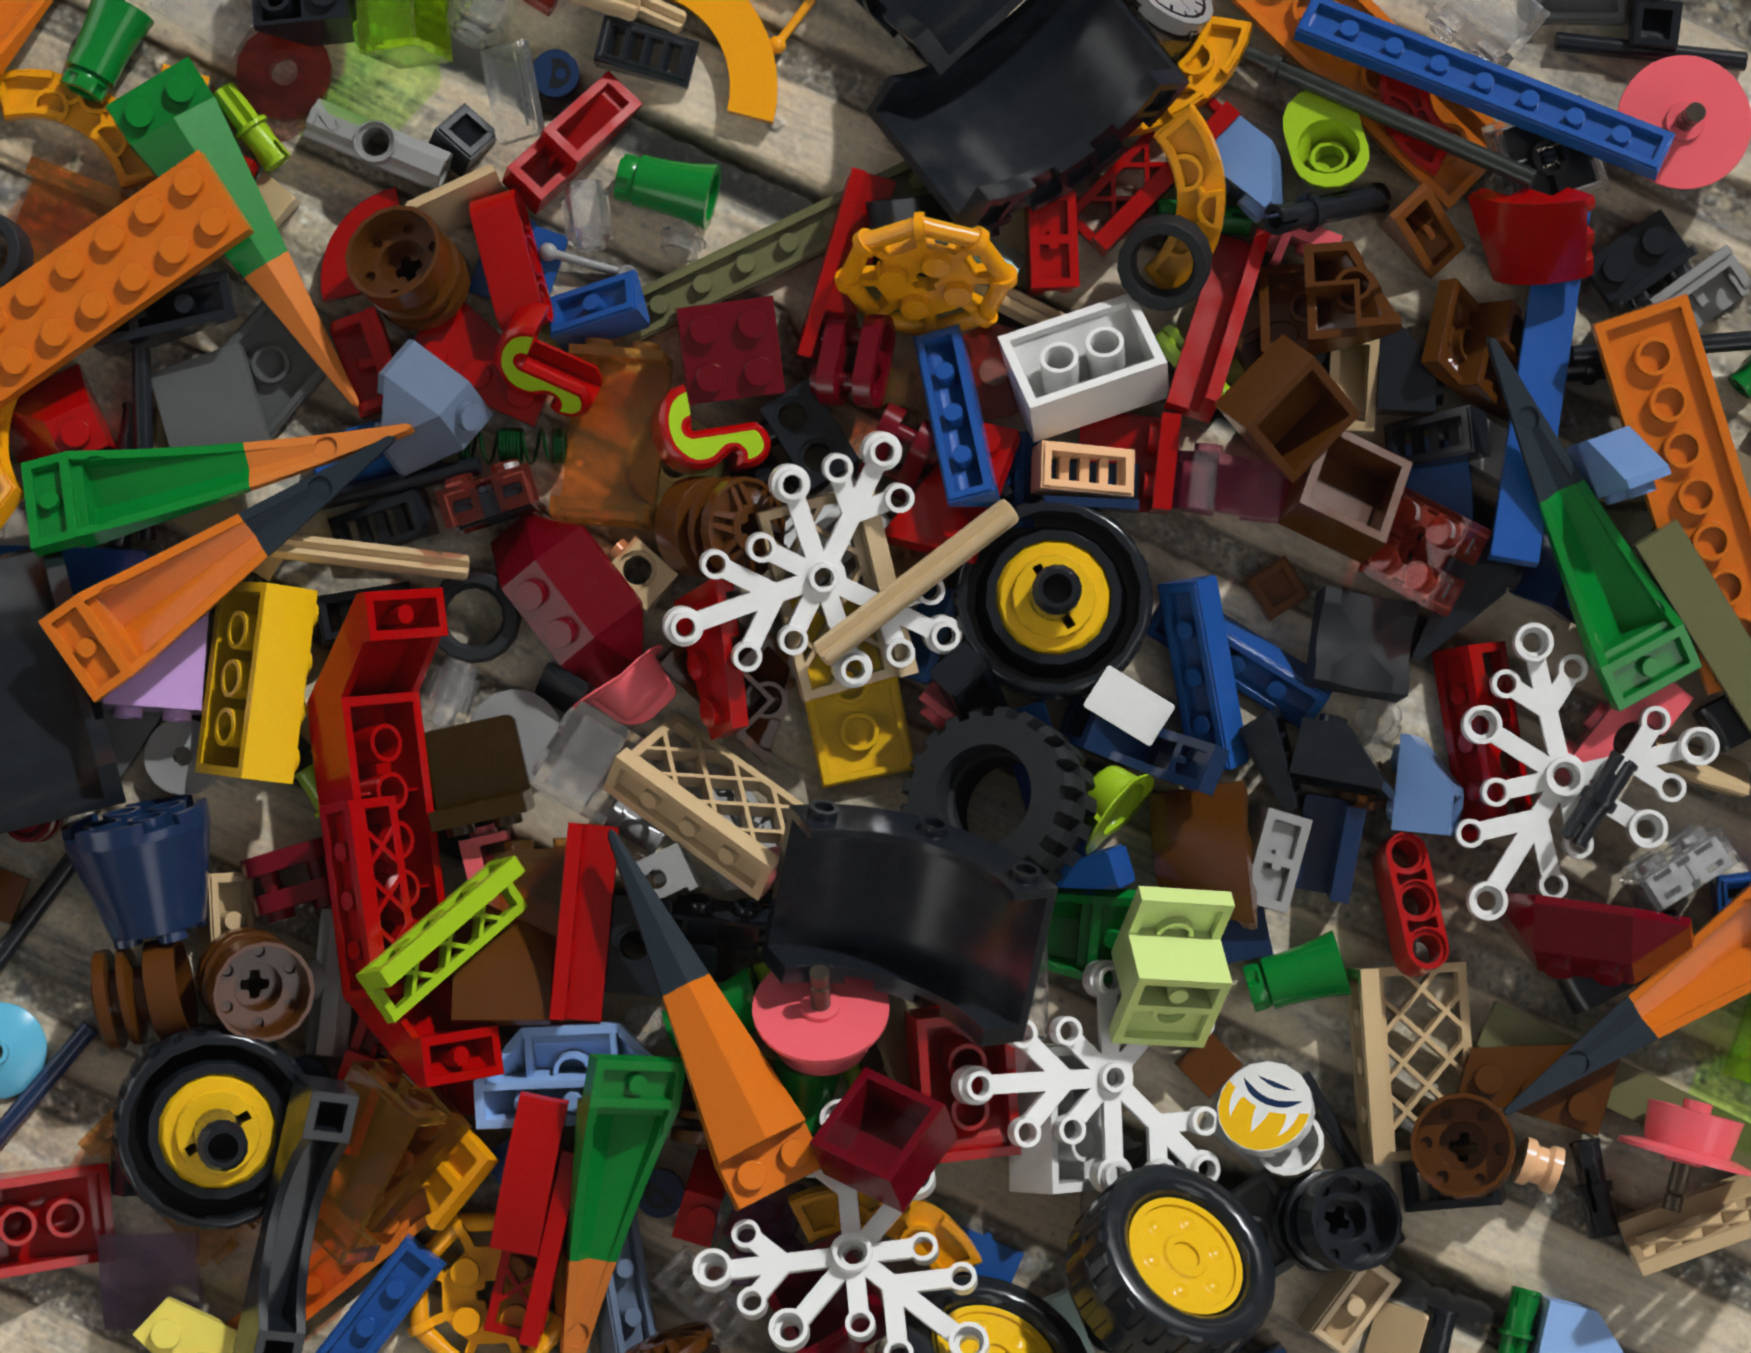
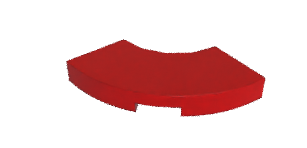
M1383 74L1379 75L1378 101L1456 134L1454 130L1439 119L1431 106L1429 92ZM1384 125L1390 139L1402 156L1422 173L1434 179L1447 152Z
M396 187L381 191L362 201L344 217L335 229L327 245L322 262L321 292L324 303L363 295L355 287L347 274L345 255L349 240L361 222L380 209L401 205Z

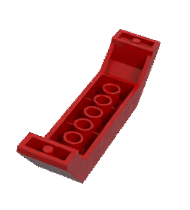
M443 587L357 593L306 704L319 806L346 800L396 796L413 926L445 900L437 831L432 832L428 813L434 810L419 695V690L441 637L449 636ZM380 808L365 809L368 830L378 837L383 829ZM378 857L373 865L374 876L384 887L390 877L388 864ZM331 900V908H332V916H333V924H334V932H335V940H336V948H337V956H338V964H339V972H340L342 996L345 998L344 988H343V980H342V973H341V966H340L339 951H338V944H337L336 929H335V922H334V915H333V907H332V900ZM385 906L380 914L381 927L391 935L396 927L395 913ZM440 947L434 949L419 962L420 971L432 973L438 968ZM453 973L395 1023L388 1024L371 998L347 1001L418 1088L504 1074L498 1025L452 1024ZM402 977L395 984L404 983V978ZM404 993L389 995V998L395 1005L404 998Z

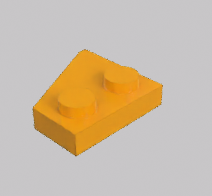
M472 1128L468 1130L420 1187L425 1188L431 1214L425 1217L427 1225L432 1230L443 1231L499 1162L497 1157Z

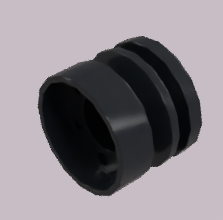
M1348 1167L1312 1170L1305 1175L1289 1180L1283 1185L1274 1202L1272 1226L1276 1243L1288 1260L1299 1268L1314 1272H1360L1378 1267L1392 1255L1400 1239L1403 1218L1399 1199L1385 1179L1372 1170Z

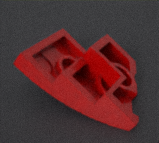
M1482 187L1467 196L1493 281L1512 285H1543L1583 279L1593 274L1594 256L1592 254V245L1594 244L1595 231L1587 225V213L1596 207L1594 195L1569 187L1554 195H1548L1524 187L1508 196Z

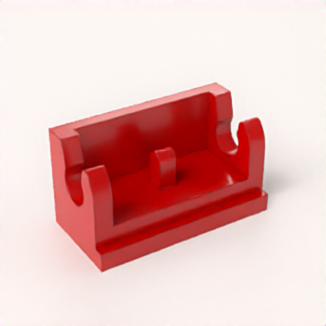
M1070 191L1063 197L1033 212L1029 205L1024 207L1027 295H1042L1046 291H1060L1061 294L1072 292L1074 288H1079L1076 191Z
M372 306L358 313L330 323L332 327L329 328L343 368L359 400L357 410L361 419L382 413L383 394L377 393L378 375L395 355L381 313L375 306Z

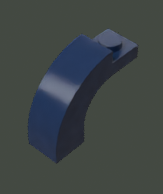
M1078 697L1070 699L1059 728V732L1069 739V744L1142 774H1149L1155 779L1196 793L1200 792L1213 796L1217 783L1222 776L1224 764L1230 750L1165 728L1161 729L1152 745L1148 746L1085 708L1083 704L1087 698Z

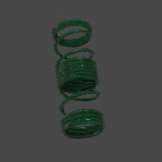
M498 427L490 461L487 460L480 430L474 437L470 458L474 457L479 438L481 453L486 464L490 465L493 462L498 445L499 461L502 465L513 461H519L521 465L524 455L527 462L532 465L536 461L542 435L544 451L548 462L551 465L554 463L556 465H565L567 462V430L565 427L561 429L559 427L553 428V461H551L545 432L542 427L538 432L532 462L527 453L524 429L522 427H517V429L515 427H503L502 430ZM470 443L464 450L459 451V460L469 458Z

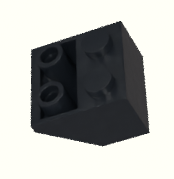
M252 0L253 26L255 31L311 47L359 42L356 0Z

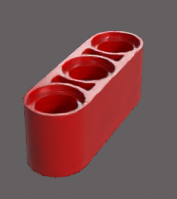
M514 188L471 201L469 203L471 222L493 308L501 330L504 331L512 314L520 306L534 302L550 305L543 324L553 322L554 316L550 295L528 210L520 191Z
M1401 832L1386 840L1375 850L1372 857V866L1394 963L1402 974L1409 977H1421L1437 969L1447 960L1449 943L1426 845L1418 835L1411 832ZM1392 848H1398L1406 854L1408 859L1407 868H1402L1393 861ZM1403 894L1409 895L1416 900L1418 904L1417 915H1412L1404 909L1402 904ZM1414 941L1422 943L1429 952L1428 963L1419 961L1415 957L1413 952Z

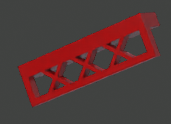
M1214 97L1205 104L1213 113L1206 123L1216 140L1241 113L1228 101L1222 105ZM1156 131L1143 134L1077 201L1078 234L1103 258L1157 204L1158 200L1162 199L1175 185L1172 169L1168 161L1150 162L1149 143L1154 139L1153 135ZM1143 150V162H1131ZM1150 169H1159L1150 178ZM1123 170H1143L1144 185L1134 196H1116V177ZM1110 184V196H1098ZM1110 203L1111 219L1096 234L1078 217L1089 204ZM1116 203H1126L1116 212Z
M855 167L849 168L795 350L796 354L819 360L821 350L819 330L822 322L827 321L832 312L854 313L857 316V307L847 294L838 291L834 277L836 272L843 268L852 249L853 235L862 228H868L865 202L891 199L896 181L866 173L865 170ZM874 256L868 258L865 266L872 265Z
M1257 228L1251 244L1222 234L1220 235L1219 242L1212 256L1211 272L1198 295L1163 409L1208 424L1210 423L1217 408L1214 403L1222 395L1271 235L1268 231Z
M1505 640L1433 651L1431 653L1450 770L1452 775L1465 789L1462 820L1475 819L1483 821L1508 815L1507 803L1499 807H1491L1483 803L1479 795L1480 786L1489 778L1508 780L1527 775L1526 766L1491 743L1479 745L1469 742L1463 736L1460 727L1463 714L1471 707L1479 705L1492 707L1495 704L1502 718V727L1521 738L1515 701L1510 698L1501 699L1493 695L1489 687L1490 678L1485 673L1482 656L1483 653L1490 654L1492 675L1499 670L1510 669ZM1501 675L1497 680V687L1501 692L1509 693L1513 689L1511 678L1508 675ZM1476 716L1472 720L1471 727L1475 733L1481 735L1486 732L1488 723L1484 717ZM1501 751L1507 758L1508 769L1506 773L1503 772L1500 766L1499 756ZM1498 783L1489 785L1487 789L1489 799L1497 802L1503 797L1501 785ZM1530 795L1511 799L1514 803L1515 813L1531 810L1532 808ZM1467 824L1463 827L1461 836L1464 841L1476 840L1478 831L1474 825Z
M395 795L346 800L319 806L345 1002L370 998L355 975L413 927ZM380 808L383 829L378 837L368 830L365 809ZM378 857L388 864L390 877L384 887L374 876L373 865ZM385 906L395 913L396 927L391 935L381 927L380 914ZM403 976L404 983L383 988L388 996L404 993L406 976ZM421 979L417 980V985L421 983Z
M568 822L549 1016L551 1020L602 1021L617 867L607 837L610 829L619 836L620 827Z
M566 1146L561 1148V1159L535 1272L532 1276L520 1282L510 1267L511 1256L514 1252L501 1251L484 1325V1331L519 1338L518 1344L538 1348L542 1342L569 1225L574 1148ZM508 1276L514 1287L503 1293ZM532 1283L530 1294L528 1296L524 1287ZM518 1292L527 1306L522 1327L497 1321L501 1302Z

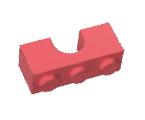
M1674 682L1620 712L1613 710L1609 702L1604 705L1600 701L1582 721V724L1587 729L1576 742L1571 739L1566 741L1567 751L1569 754L1577 756L1582 762L1609 757L1610 752L1614 751L1613 741L1617 731L1627 723L1639 725L1638 718L1642 710L1651 706L1665 708L1671 718V727L1694 698ZM1655 711L1649 713L1647 725L1653 730L1659 729L1662 725L1661 715ZM1561 767L1556 770L1554 779L1562 786H1565L1570 781V774L1568 770Z

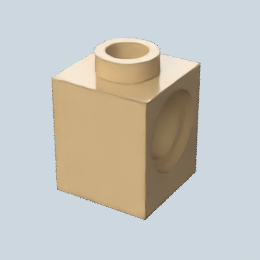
M636 536L629 543L622 538L607 554L625 579L626 567L632 560L644 559L651 564L652 573L645 583L635 585L628 582L643 601V609L648 613L680 579L679 574Z

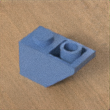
M1239 115L1215 142L1224 167L1226 195L1230 193L1239 200L1237 205L1252 221L1258 223L1261 219L1264 220L1265 217L1279 215L1278 213L1267 215L1264 212L1267 206L1271 204L1283 203L1284 163L1273 141Z
M1625 426L1566 447L1568 455L1596 498H1604L1606 506L1655 491L1657 488L1654 480L1672 474L1669 465L1630 426Z
M1401 733L1400 744L1394 745L1391 757L1392 771L1397 773L1393 801L1387 800L1386 806L1387 819L1392 821L1391 830L1454 837V828L1462 820L1465 789L1423 737Z

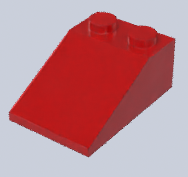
M940 1006L904 1009L907 1059L912 1089L945 1104L958 1135L939 1163L1021 1155V1147L1012 1144L1007 1135L1010 1122L1019 1117L1018 1093L993 1094L982 1105H968L959 1102L951 1091L952 1076L957 1069L964 1065L982 1066L988 1069L991 1074L1016 1073L1015 1048L1011 1047L1008 1043L980 1047L962 1029L938 1015ZM976 1077L971 1084L972 1091L976 1095L982 1090L983 1083L980 1077Z
M108 1162L0 1173V1279L118 1259Z

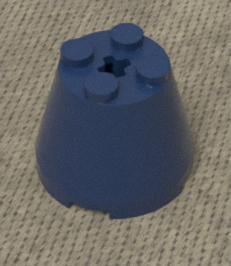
M192 795L167 796L128 803L126 808L116 809L103 814V820H98L97 814H88L67 823L61 828L65 850L104 927L113 940L115 949L132 948L142 944L143 939L156 936L160 944L180 941L188 937L187 930L196 929L207 924L211 816L206 797L197 799L195 804Z

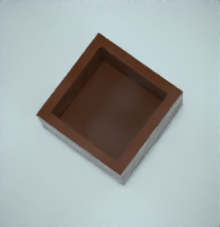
M1284 334L1214 403L1259 458L1292 484L1361 415L1319 361Z
M1345 430L1293 484L1291 483L1277 523L1363 564L1387 542L1413 462Z

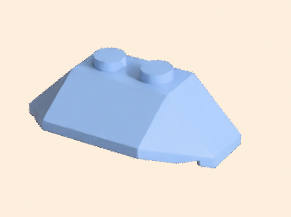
M620 1021L522 1025L501 1048L504 1074L478 1078L473 1081L476 1130L513 1128L521 1091L569 1100L565 1126H575L577 1101L583 1095L589 1054L654 1055Z

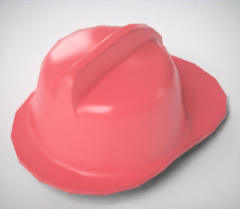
M657 644L650 648L621 674L580 699L568 710V716H574L596 706L620 724H643L654 718L677 694L676 687L657 659L663 649V645Z

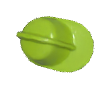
M1306 90L1298 93L1287 104L1282 118L1283 133L1293 167L1300 178L1317 190L1332 191V193L1343 191V188L1354 182L1365 172L1370 160L1369 146L1360 116L1352 110Z
M1116 765L1108 766L1092 775L1095 788L1088 791V795L1097 800L1096 815L1088 816L1087 824L1093 828V832L1088 839L1089 843L1087 842L1084 853L1086 855H1090L1108 836L1124 827L1138 813L1148 799L1149 794H1151L1154 786L1153 776L1144 774L1138 777Z

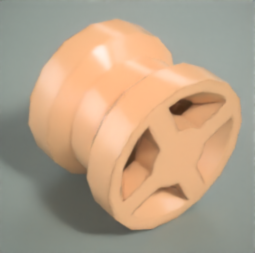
M1526 1136L1515 1159L1512 1182L1520 1185L1530 1182L1536 1184L1540 1191L1552 1194L1563 1170L1566 1155L1565 1149L1555 1145L1546 1148L1540 1146L1538 1140Z

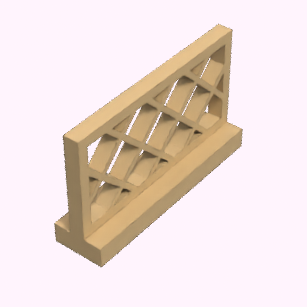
M833 491L806 498L809 509H812L811 514L814 522L824 505L837 502ZM784 504L756 512L759 531L774 538L770 520L790 516L787 505ZM881 514L859 522L850 540L851 546L848 545L846 549L854 555L856 568L849 579L854 582H858L860 579L861 585L879 593L896 580ZM815 524L818 534L829 539L831 533ZM797 536L790 549H788L796 554L801 547ZM761 538L766 554L769 550V543L765 538ZM776 541V544L788 549L787 547L783 546L782 544ZM767 562L771 580L774 582L783 580L787 570ZM821 568L815 573L814 579L816 584L819 583L822 576L830 580L831 574L826 571L827 568ZM799 595L793 599L799 601L801 596ZM839 596L842 606H844L847 599ZM789 599L783 601L779 609L783 626L788 624L794 611L791 608ZM818 607L816 613L824 617L822 609ZM826 620L812 643L808 641L807 647L809 649L804 657L803 653L790 655L800 697L804 702L852 689L837 682L833 675L826 684L815 687L810 685L807 669L816 655L813 644L829 631ZM901 626L904 638L911 642L909 629ZM880 628L873 633L874 640L870 637L864 640L877 649L881 668L872 671V675L866 684L894 676L901 678L919 673L916 658H914L910 665L903 668L895 667L885 660L883 655L885 643ZM790 631L785 636L788 648H795L799 645L801 637L797 631ZM903 643L895 645L891 651L894 661L904 659L907 654V648ZM847 664L846 670L854 674V676H850L851 678L860 674V671Z
M674 713L635 748L630 750L626 747L616 755L603 790L675 842H678L679 845L757 901L769 891L773 880L776 878L780 857L760 842L778 843L781 852L785 831L783 818H787L789 805L804 804L719 742L711 740L709 735L678 713ZM675 732L691 744V748L670 747L668 737ZM644 759L662 760L665 772L659 771ZM674 761L695 762L697 774L677 773ZM706 763L720 764L729 771L730 776L709 775ZM683 787L701 788L703 799H698ZM712 788L733 790L736 801L715 800ZM745 791H758L767 798L768 803L747 802ZM721 814L739 815L742 827H737ZM751 816L772 817L774 829L754 828Z
M1466 961L1444 962L1437 969L1424 975L1419 982L1413 977L1402 974L1396 966L1346 969L1352 995H1348L1358 1152L1362 1162L1377 1165L1389 1164L1394 1161L1413 1160L1411 1149L1396 1150L1394 1131L1405 1117L1415 1124L1417 1117L1411 1110L1427 1091L1436 1100L1443 1097L1432 1085L1448 1065L1459 1075L1461 1074L1468 1047H1472ZM1453 972L1454 993L1443 1005L1425 988L1438 973ZM1400 976L1414 988L1398 1008L1385 998L1384 977ZM1419 995L1438 1010L1423 1030H1420L1404 1015ZM1454 1005L1456 1009V1016L1450 1011L1454 1007ZM1386 1009L1392 1014L1388 1020L1386 1018ZM1445 1017L1457 1027L1458 1040L1447 1053L1429 1038L1430 1034ZM1398 1021L1417 1036L1401 1057L1388 1046V1033ZM1423 1043L1441 1058V1061L1426 1079L1407 1063ZM1458 1053H1459V1064L1454 1060V1058L1456 1057V1055H1457ZM1389 1057L1395 1062L1391 1069ZM1402 1069L1420 1084L1404 1105L1392 1095L1391 1082ZM1393 1106L1399 1111V1112L1394 1116V1118H1393ZM1465 1135V1145L1451 1146V1151L1457 1152L1459 1156L1478 1153L1479 1149L1478 1146L1471 1144L1470 1138Z
M1737 1174L1687 1192L1683 1195L1684 1202L1681 1213L1662 1209V1201L1617 1217V1224L1634 1267H1638L1644 1277L1750 1239L1751 1177Z

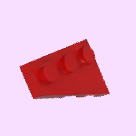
M465 302L456 315L441 326L417 333L415 341L466 378L490 409L533 428L536 427L550 395H528L519 392L501 378L494 364L495 348L501 335Z
M984 422L1000 496L1021 438L1017 429ZM938 463L914 492L915 500L911 509L904 513H898L886 527L887 542L889 545L930 554L990 507H949ZM979 552L966 563L975 564Z
M722 578L710 579L673 601L674 606L685 605L698 611L727 600L726 592L734 591V584ZM683 618L677 622L676 627L683 636H686L692 631L693 623L689 618ZM737 618L703 630L702 636L696 643L685 646L688 654L687 669L691 678L695 680L700 698V717L703 724L708 728L711 740L729 737L749 726L743 671L735 667L731 661L733 637L739 635Z

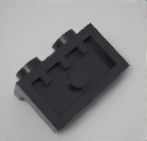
M1660 209L1594 255L1593 274L1587 278L1611 312H1614L1622 305H1625L1630 312L1654 296L1648 287L1664 278L1669 285L1690 271L1692 266L1687 260L1699 253L1694 244L1689 248L1686 246Z

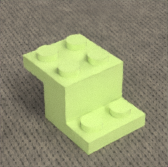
M1138 886L1111 950L1122 995L1108 1027L1112 1043L1204 1048L1233 984L1221 942V937L1235 908L1231 892Z

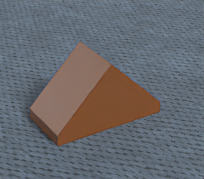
M1425 183L1420 185L1380 225L1381 229L1430 279L1466 247L1430 186Z

